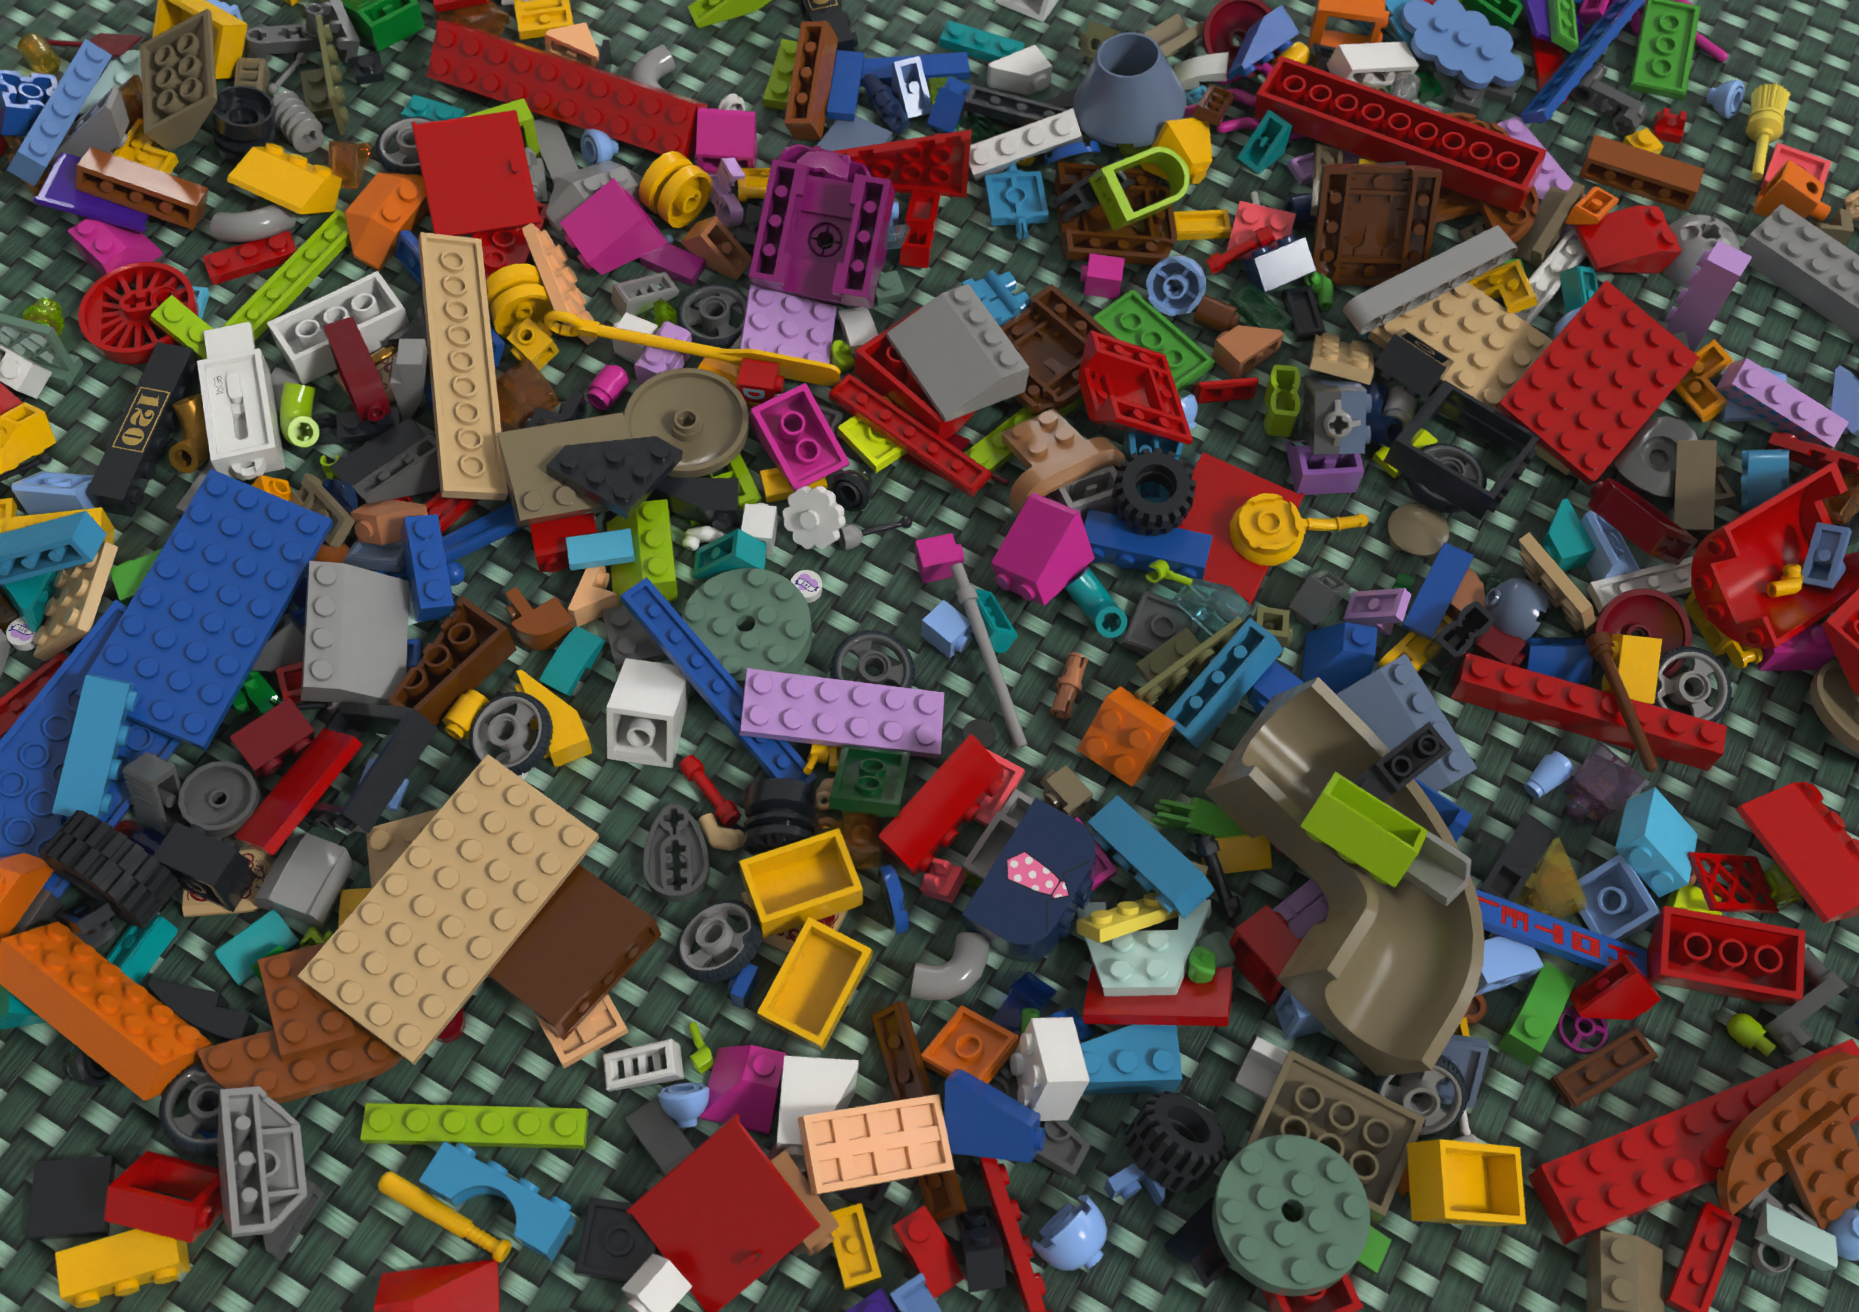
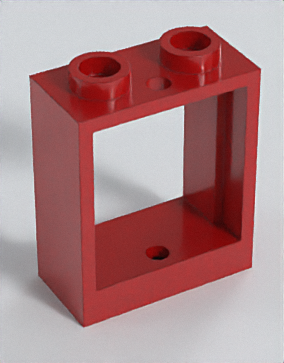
M146 1151L108 1186L104 1221L193 1243L204 1230H208L212 1226L214 1220L223 1211L219 1169ZM157 1190L168 1194L192 1199L193 1201L189 1202L174 1197L154 1193L153 1191Z

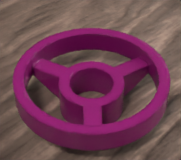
M1574 1005L1562 1012L1556 1025L1557 1034L1561 1042L1568 1049L1578 1054H1591L1600 1049L1607 1040L1608 1028L1604 1019H1597L1600 1024L1598 1026L1591 1018H1582ZM1568 1012L1574 1020L1572 1032L1575 1037L1572 1042L1565 1037L1562 1029L1563 1018ZM1585 1023L1589 1028V1033L1582 1032L1578 1024ZM1594 1033L1602 1034L1598 1046L1590 1049L1577 1047L1581 1039H1588Z

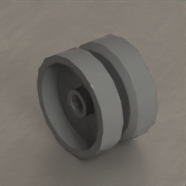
M219 761L197 768L185 779L179 790L178 806L189 826L195 824L205 829L210 834L209 837L218 841L221 838H226L240 847L244 844L234 836L264 801V797L252 774L242 765L229 761Z

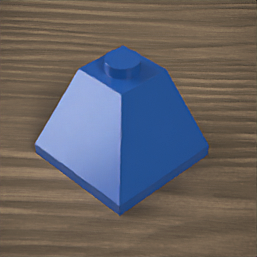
M1344 622L1306 632L1301 681L1305 683L1319 677L1337 694L1370 675L1375 659L1378 628Z

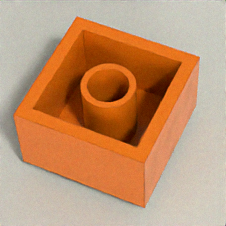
M1120 686L1104 699L1077 751L1133 787L1148 773L1176 722L1141 699L1138 700L1132 693Z

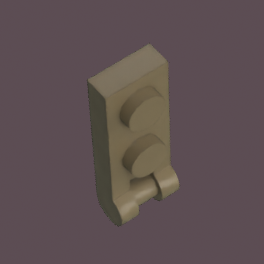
M306 473L301 480V489L299 492H294L290 502L331 518L334 525L325 541L330 546L340 548L355 520L322 486L323 482L319 478Z

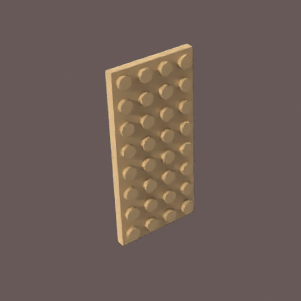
M1468 282L1372 330L1367 337L1384 349L1396 332L1403 328L1454 361L1438 384V387L1446 380L1501 414L1503 413L1495 406L1553 341L1514 313H1508L1505 307ZM1535 444L1533 449L1537 451L1536 455L1565 475L1570 473L1567 467L1541 445Z
M487 754L301 971L298 978L415 1065L597 842L599 834Z

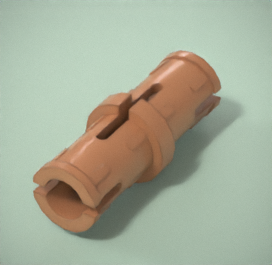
M1071 652L1068 654L1062 677H1059L1057 680V692L1050 709L1051 715H1055L1056 718L1069 719L1077 694L1081 693V680L1088 663V658L1083 657L1080 653Z

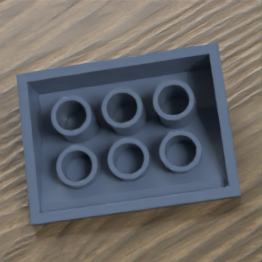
M1406 653L1336 694L1390 750L1430 722L1451 748L1448 753L1416 777L1417 780L1434 791L1439 792L1477 769Z

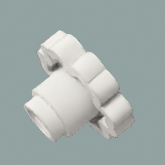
M804 486L789 495L788 503L790 506L783 510L784 526L787 530L793 531L795 543L802 545L805 549H811L814 546L819 549H825L833 542L839 540L840 532L838 529L844 527L846 521L844 508L835 502L836 497L833 492L823 486H817L813 489L809 486Z

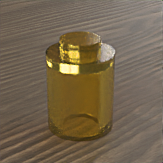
M29 33L19 40L18 51L35 73L53 75L58 71L61 64L60 58L40 34Z

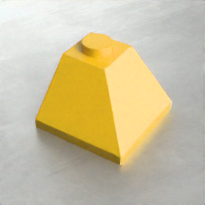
M1199 118L1165 121L1151 148L1166 147L1175 151L1189 167V185L1200 183L1205 178L1206 171L1212 163L1209 122ZM1142 163L1141 167L1144 170L1169 181L1166 173L1160 167L1152 163Z

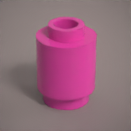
M605 365L588 387L586 398L589 403L599 410H606L608 407H612L629 385L627 373L617 365Z

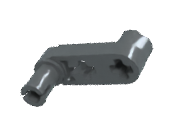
M309 3L305 6L306 24L249 28L246 31L245 37L246 58H263L268 63L271 61V54L308 52L321 49L315 15L321 14L323 18V6L317 3Z
M1594 62L1593 67L1585 73L1580 83L1570 92L1571 96L1583 106L1613 120L1612 126L1620 136L1625 137L1635 133L1647 116L1646 106L1639 100L1601 82L1602 77L1606 75L1607 68L1601 62Z
M1809 947L1805 948L1804 975L1813 984L1811 986L1813 990L1805 995L1803 1000L1793 1004L1763 1027L1787 1056H1790L1813 1038L1812 1034L1801 1022L1848 987L1834 970L1830 972Z

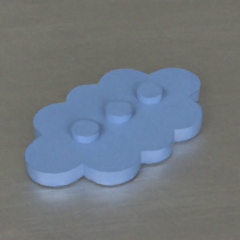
M1412 0L1404 6L1400 15V21L1403 27L1413 34L1411 48L1414 54L1426 61H1434L1435 66L1442 74L1447 76L1458 75L1461 82L1472 89L1485 88L1491 81L1502 87H1510L1515 85L1523 76L1524 65L1522 61L1510 52L1513 46L1511 35L1504 28L1490 26L1487 18L1482 13L1466 11L1457 0H1437L1433 5L1423 0Z

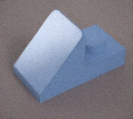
M920 56L893 62L891 89L894 94L898 93L900 103L904 107L908 119L931 113L933 107Z
M1820 522L1816 523L1801 575H1803L1802 584L1834 589L1846 570L1843 559L1852 533L1850 528Z
M1136 1162L1108 1178L1103 1187L1111 1201L1120 1195L1125 1200L1142 1189L1140 1185L1142 1182L1158 1207L1164 1200L1166 1188L1160 1186L1158 1182L1148 1178L1147 1174L1136 1166Z

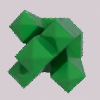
M251 670L233 704L238 715L251 711V707L259 718L279 704L280 700L276 692L260 673Z

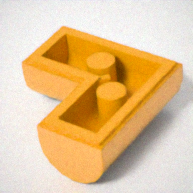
M1715 339L1695 352L1700 358L1674 388L1702 422L1711 420L1726 407L1727 399L1715 390L1716 387L1710 380L1726 370L1731 363H1734V360Z

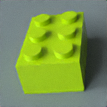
M1337 772L1333 774L1300 825L1301 828L1306 830V834L1312 840L1321 844H1328L1337 850V854L1343 860L1351 864H1359L1368 870L1369 875L1381 884L1388 883L1394 888L1419 854L1428 830Z

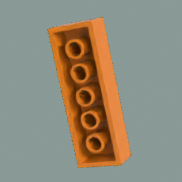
M59 921L1 939L0 984L144 1101L162 1094L167 1089V1085L171 1080L175 1079L176 1075L180 1074L181 1071L187 1070L188 1067L194 1064L198 1065L201 1062L198 1049L212 1046L213 1043L200 1034L196 1028L186 1023L171 1008L162 1004L148 993L143 986L134 982L119 967L110 963L96 952L91 945L86 944Z

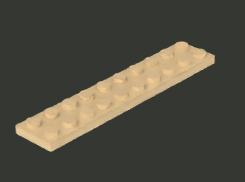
M420 232L418 242L441 497L505 501L508 495V488L497 433L502 431L482 241L479 238Z

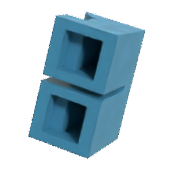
M992 269L979 281L975 282L973 278L962 282L961 286L966 284L971 286L1000 327L1030 307V297L1026 292L1022 291L1014 296L1011 294L1012 291L1016 290V281L1010 271L997 275Z

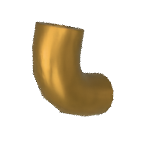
M202 394L184 398L172 405L182 427V439L169 450V459L173 467L182 473L195 471L210 457Z

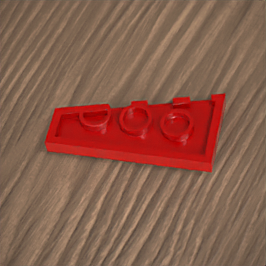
M1772 433L1765 450H1789L1790 461L1814 470H1818L1836 461L1843 480L1859 486V457L1829 449L1819 444L1799 440L1790 433Z

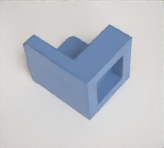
M922 1273L890 1293L889 1300L897 1312H942L925 1285L926 1279Z

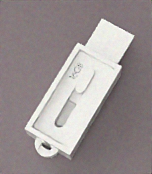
M245 322L203 331L207 359L197 361L210 459L215 470L234 479L245 481L267 472L286 469L271 374L261 349L255 348L251 323Z

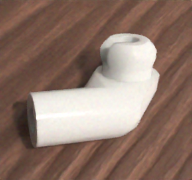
M711 526L690 528L684 533L685 538L682 544L686 549L695 551L699 548L700 543H710L726 534Z

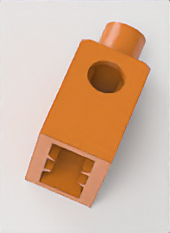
M1788 160L1758 193L1752 212L1768 217L1783 204L1804 219L1810 216L1822 222L1828 216L1831 207L1820 201L1825 188L1824 184L1793 161Z

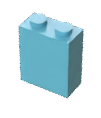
M1653 787L1626 801L1615 850L1655 894L1661 897L1689 884L1692 865L1688 858V853L1695 852L1698 834L1657 788Z

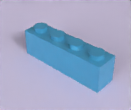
M87 511L0 533V585L93 562L107 534Z
M1249 618L1167 711L1165 716L1176 722L1173 730L1198 749L1282 653L1284 649L1275 636Z
M95 674L85 675L52 813L71 817L76 810H82L89 815L96 816L99 820L103 814H109L113 802V794L108 793L111 780L118 779L122 760L116 759L119 746L126 745L130 726L125 725L127 713L134 712L138 699V692L133 691L135 683Z
M1118 795L1088 821V824L1095 833L1092 837L1104 852L1110 849L1115 854L1112 858L1125 872L1129 869L1135 872L1136 875L1133 878L1147 893L1153 889L1158 894L1155 899L1168 913L1175 910L1185 919L1215 891L1200 869Z

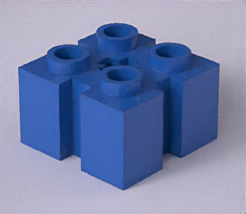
M0 70L1 135L26 136L58 85L55 75L31 73L30 77H23L17 71Z

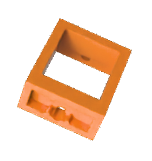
M1317 0L1309 30L1308 49H1310L1313 43L1335 48L1342 44L1381 43L1383 36L1381 28L1387 27L1389 11H1385V0ZM1328 16L1373 22L1369 36L1324 30Z

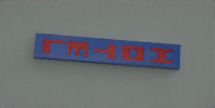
M1476 889L1484 930L1597 971H1602L1626 954L1647 977L1645 950Z

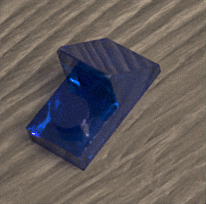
M1028 971L1010 987L1009 996L990 1021L1017 1034L1020 1039L1022 1009L1035 1008L1040 1011L1041 1015L1057 994V991Z

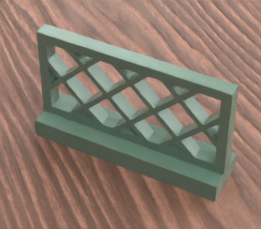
M0 313V343L51 371L52 374L47 382L70 387L83 366V362L79 356L67 353L54 328Z

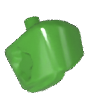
M1203 946L1194 947L1190 953L1187 970L1190 980L1195 983L1210 982L1215 974L1216 954Z

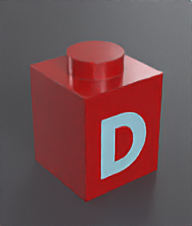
M742 358L736 384L745 401L764 403L777 397V394L783 393L785 377L780 375L779 363Z

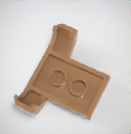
M1054 408L1001 433L1002 442L1027 467V470L1015 481L1009 495L1010 507L1017 515H1019L1032 493L1045 497L1047 494L1106 465H1116L1119 471L1121 464L1126 460L1125 455L1106 438L1095 437L1085 440Z

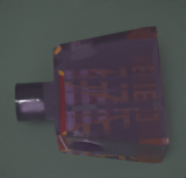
M1598 741L1585 757L1564 791L1565 795L1573 801L1566 808V811L1577 822H1583L1590 815L1597 822L1602 823L1624 808L1627 800L1641 794L1650 782L1603 743Z

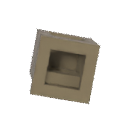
M1067 765L1057 772L1056 770H1051L1041 779L1040 784L1044 787V800L1048 805L1073 819L1090 807L1093 793Z

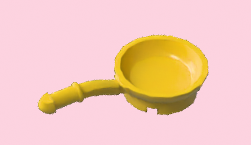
M1263 493L1252 497L1236 510L1229 527L1232 544L1241 556L1260 566H1276L1289 561L1299 552L1306 530H1336L1340 532L1343 529L1362 528L1368 524L1369 518L1365 514L1357 513V515L1336 516L1331 519H1303L1297 507L1291 501L1288 503L1282 500L1283 496L1278 494Z

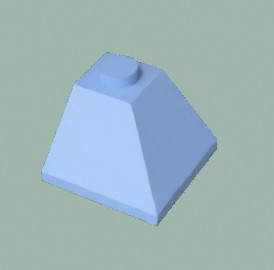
M1840 365L1835 369L1831 411L1849 422L1843 431L1845 435L1851 432L1859 437V379Z

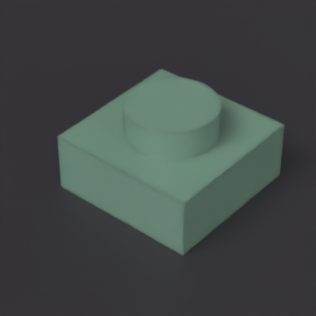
M897 270L880 274L874 297L877 306L905 300L906 292Z

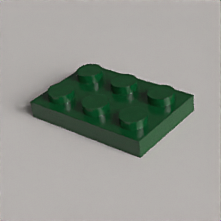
M843 744L830 793L829 809L840 810L844 813H869L878 817H899L910 752Z

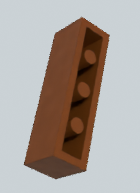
M828 21L801 22L784 122L795 140L822 139L838 38Z
M1595 134L1585 154L1578 177L1688 211L1698 193L1704 169Z
M93 147L89 148L77 164L76 190L194 230L206 212L208 188Z

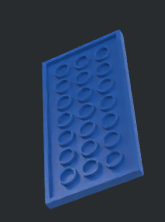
M210 469L87 675L95 674L135 683L133 691L138 692V699L134 712L127 713V719L206 751L307 573L309 561L314 560L333 527V520ZM84 680L75 693L78 699L81 696Z
M116 599L0 740V858L21 853L41 858L39 852L70 818L69 816L54 814L52 810L80 700L75 693L127 606ZM127 718L125 725L130 726L128 740L125 746H119L116 758L122 760L120 773L117 780H111L108 793L113 794L112 806L109 814H103L100 819L101 822L104 821L111 825L113 829L117 827L133 806L131 804L133 800L130 799L131 795L128 793V784L125 783V773L122 772L123 768L146 752H152V755L156 754L157 757L166 759L167 762L182 743L180 740ZM54 870L42 888L50 891L60 900L71 884Z

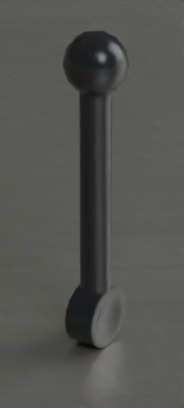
M42 453L38 459L1 474L0 484L1 481L40 464H50L52 461L51 455Z

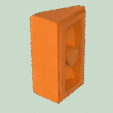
M1594 186L1573 206L1565 224H1598L1619 202V199Z

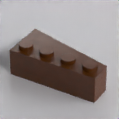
M461 596L456 603L457 610L452 617H447L440 626L441 632L432 644L428 643L422 651L423 657L418 665L410 668L388 699L390 706L416 709L435 726L445 717L461 694H466L469 689H476L517 650L508 628L464 596Z

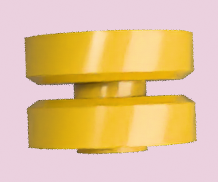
M670 151L657 158L645 172L639 187V200L646 208L658 214L670 226L681 228L695 220L705 208L713 188L712 178L700 167L693 165L681 153Z
M530 264L505 266L492 273L486 280L490 318L495 331L501 337L507 338L510 335L511 329L517 323L523 322L527 317L535 324L542 322L545 325V314L554 311L536 266Z

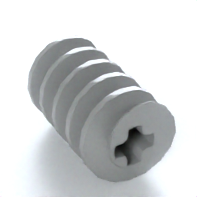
M293 91L278 93L272 99L275 105V124L278 129L281 130L283 135L287 137L289 142L299 152L308 153L319 148L324 142L320 121L316 119L315 115L310 112L309 108L304 105L296 93Z

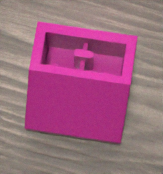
M698 108L697 166L708 174L716 175L722 158H735L741 168H756L758 147L755 112Z

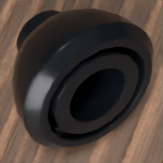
M845 470L834 476L831 482V490L841 506L851 511H861L871 500L872 478L867 472L862 470Z
M76 1045L63 1058L62 1068L64 1073L80 1085L100 1087L106 1084L112 1076L111 1073Z

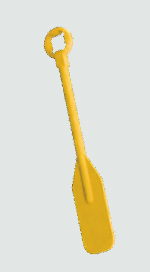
M560 310L550 311L544 317L546 327L552 332L563 336L603 337L726 361L739 367L741 366L742 358L779 363L781 376L787 379L823 386H836L840 380V369L828 363L757 349H724L601 325L597 321L581 319L573 313ZM556 321L570 323L575 327L559 324Z

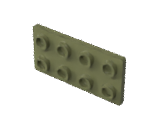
M315 15L324 68L300 72L305 106L315 115L316 119L335 117L340 135H346L345 124L350 123L346 106L341 105V103H346L343 86H338V83L343 82L339 65H335V63L339 62L336 45H330V42H333L330 24L324 25L322 15Z
M1237 617L1203 643H1200L1187 627L1136 663L1135 669L1147 683L1139 688L1134 696L1154 708L1160 702L1158 699L1167 691L1170 695L1175 693L1185 684L1184 679L1190 674L1194 673L1195 676L1201 674L1210 664L1209 661L1217 656L1238 632L1244 621Z

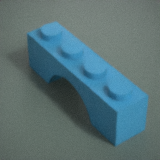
M444 1141L419 1179L425 1190L456 1208L468 1199L479 1195H496L504 1198L513 1205L515 1210L516 1228L514 1236L519 1244L552 1262L576 1223L572 1213L569 1212L572 1207L558 1197L552 1196L550 1200H547L537 1194L540 1189L524 1178H520L518 1183L506 1176L508 1170L492 1160L484 1164L475 1159L477 1153L468 1146L458 1142L454 1147Z

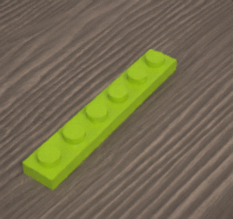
M337 209L222 327L250 322L255 342L268 328L267 322L278 318L350 243L345 213Z
M1083 395L1067 407L1056 409V411L1064 418L1084 402ZM1023 407L967 450L965 454L989 471H996L1015 456L1002 442L1001 433L1041 413L1032 415Z
M366 1103L360 1140L363 1143L442 1145L445 1141L452 1146H456L460 1142L466 1146L585 1149L589 1112L587 1109Z

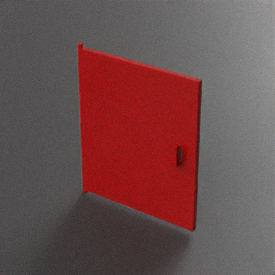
M516 110L420 124L411 122L434 234L462 236L527 226L531 222L533 224L541 223Z
M1203 452L1193 470L1191 479L1196 482L1192 507H1190L1186 519H1183L1182 524L1178 528L1213 535L1203 583L1247 602V606H1250L1270 566H1260L1250 562L1235 550L1230 539L1229 524L1235 511L1249 499L1263 493L1283 496L1282 500L1288 503L1291 501L1297 509L1305 494L1295 493Z
M735 1114L626 1210L627 1214L634 1216L662 1255L670 1260L692 1285L691 1293L706 1312H718L821 1226L740 1123V1116L738 1114Z

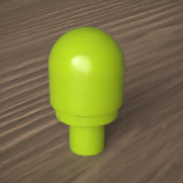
M1738 1013L1728 1020L1727 1030L1729 1035L1744 1048L1747 1047L1751 1050L1755 1047L1768 1057L1777 1047L1764 1037L1767 1031L1750 1015Z

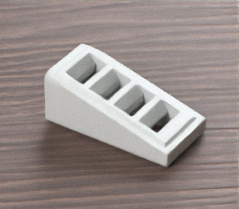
M672 1039L603 1054L606 1089L608 1091L684 1079L681 1048L679 1043ZM664 1054H666V1063H667V1068H666V1069H664V1063H663V1055H664ZM651 1056L653 1057V1072H649L648 1057ZM633 1059H638L639 1075L634 1076ZM618 1061H623L625 1078L619 1079Z

